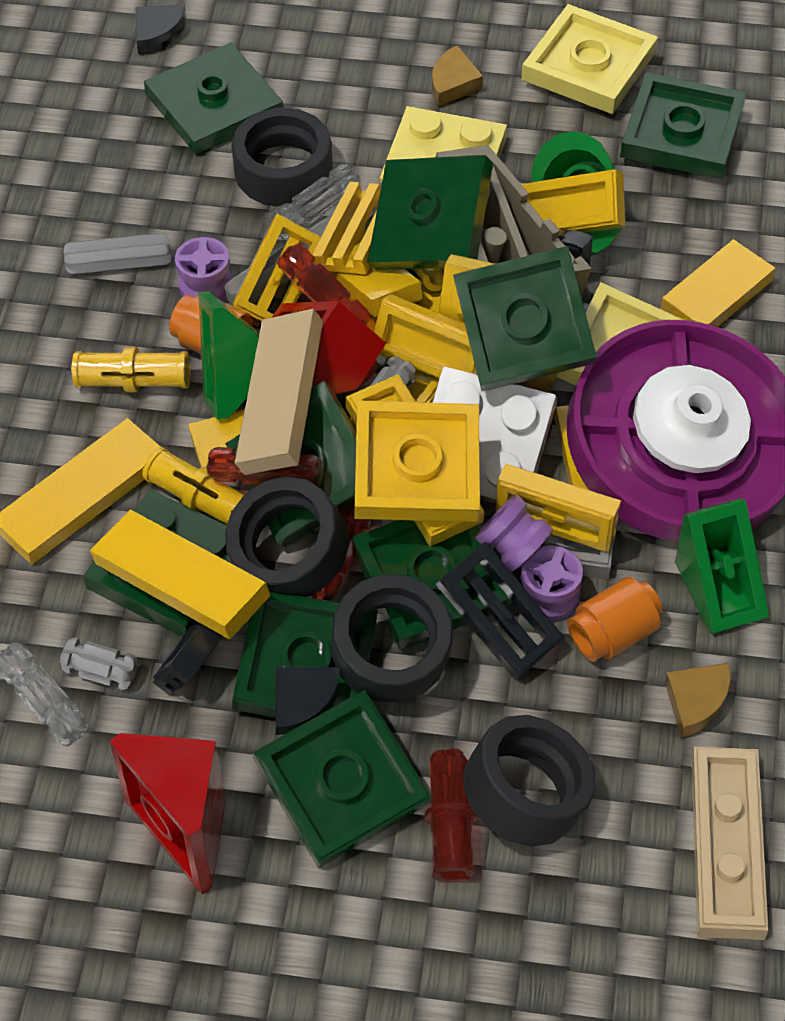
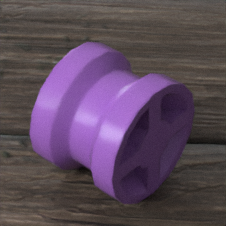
M209 237L193 238L183 243L177 249L175 255L180 295L182 297L185 295L196 297L198 292L210 291L219 300L225 301L226 292L224 286L232 279L231 271L229 270L230 256L228 248L221 241Z
M516 494L487 521L475 536V539L480 544L486 542L490 547L501 554V561L513 572L541 546L553 528L544 519L535 520L526 511V502Z
M552 545L539 547L522 565L521 585L553 623L564 621L572 616L577 606H579L583 568L577 556L563 547ZM558 585V590L551 591L553 586Z

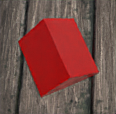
M128 733L118 734L109 741L125 803L201 894L205 893L213 886L226 805L216 741Z

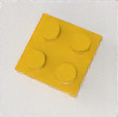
M357 401L354 519L478 522L480 513L479 404Z

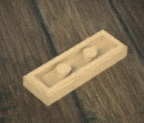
M314 308L262 320L235 458V464L244 475L296 466L299 463L323 320Z
M693 747L691 768L697 937L765 940L768 933L758 749Z

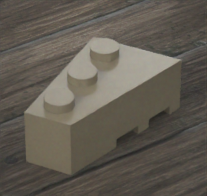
M489 145L436 152L435 157L486 155L493 162L477 260L497 264L565 247L558 238L560 230L550 218L544 221L527 201L529 193ZM570 253L582 296L592 268L582 256L575 259Z

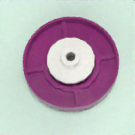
M660 320L639 324L615 335L596 351L597 363L585 366L569 404L567 439L572 460L586 487L590 491L621 500L620 509L617 514L619 515L618 519L648 535L679 542L683 516L686 513L742 498L746 500L751 529H753L774 512L785 497V376L763 352L743 338L727 330L688 320Z

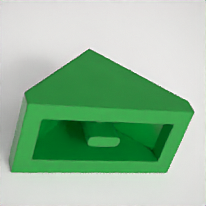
M210 291L198 292L204 402L217 420L227 419L248 396L260 333Z
M739 498L684 514L675 564L708 631L717 633L769 617L746 500Z

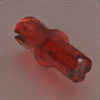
M456 748L436 750L430 757L431 807L425 811V821L431 825L433 849L432 878L437 881L450 883L467 881L470 879L469 877L475 876L471 824L477 820V815L472 811L463 790V769L468 760L462 750Z

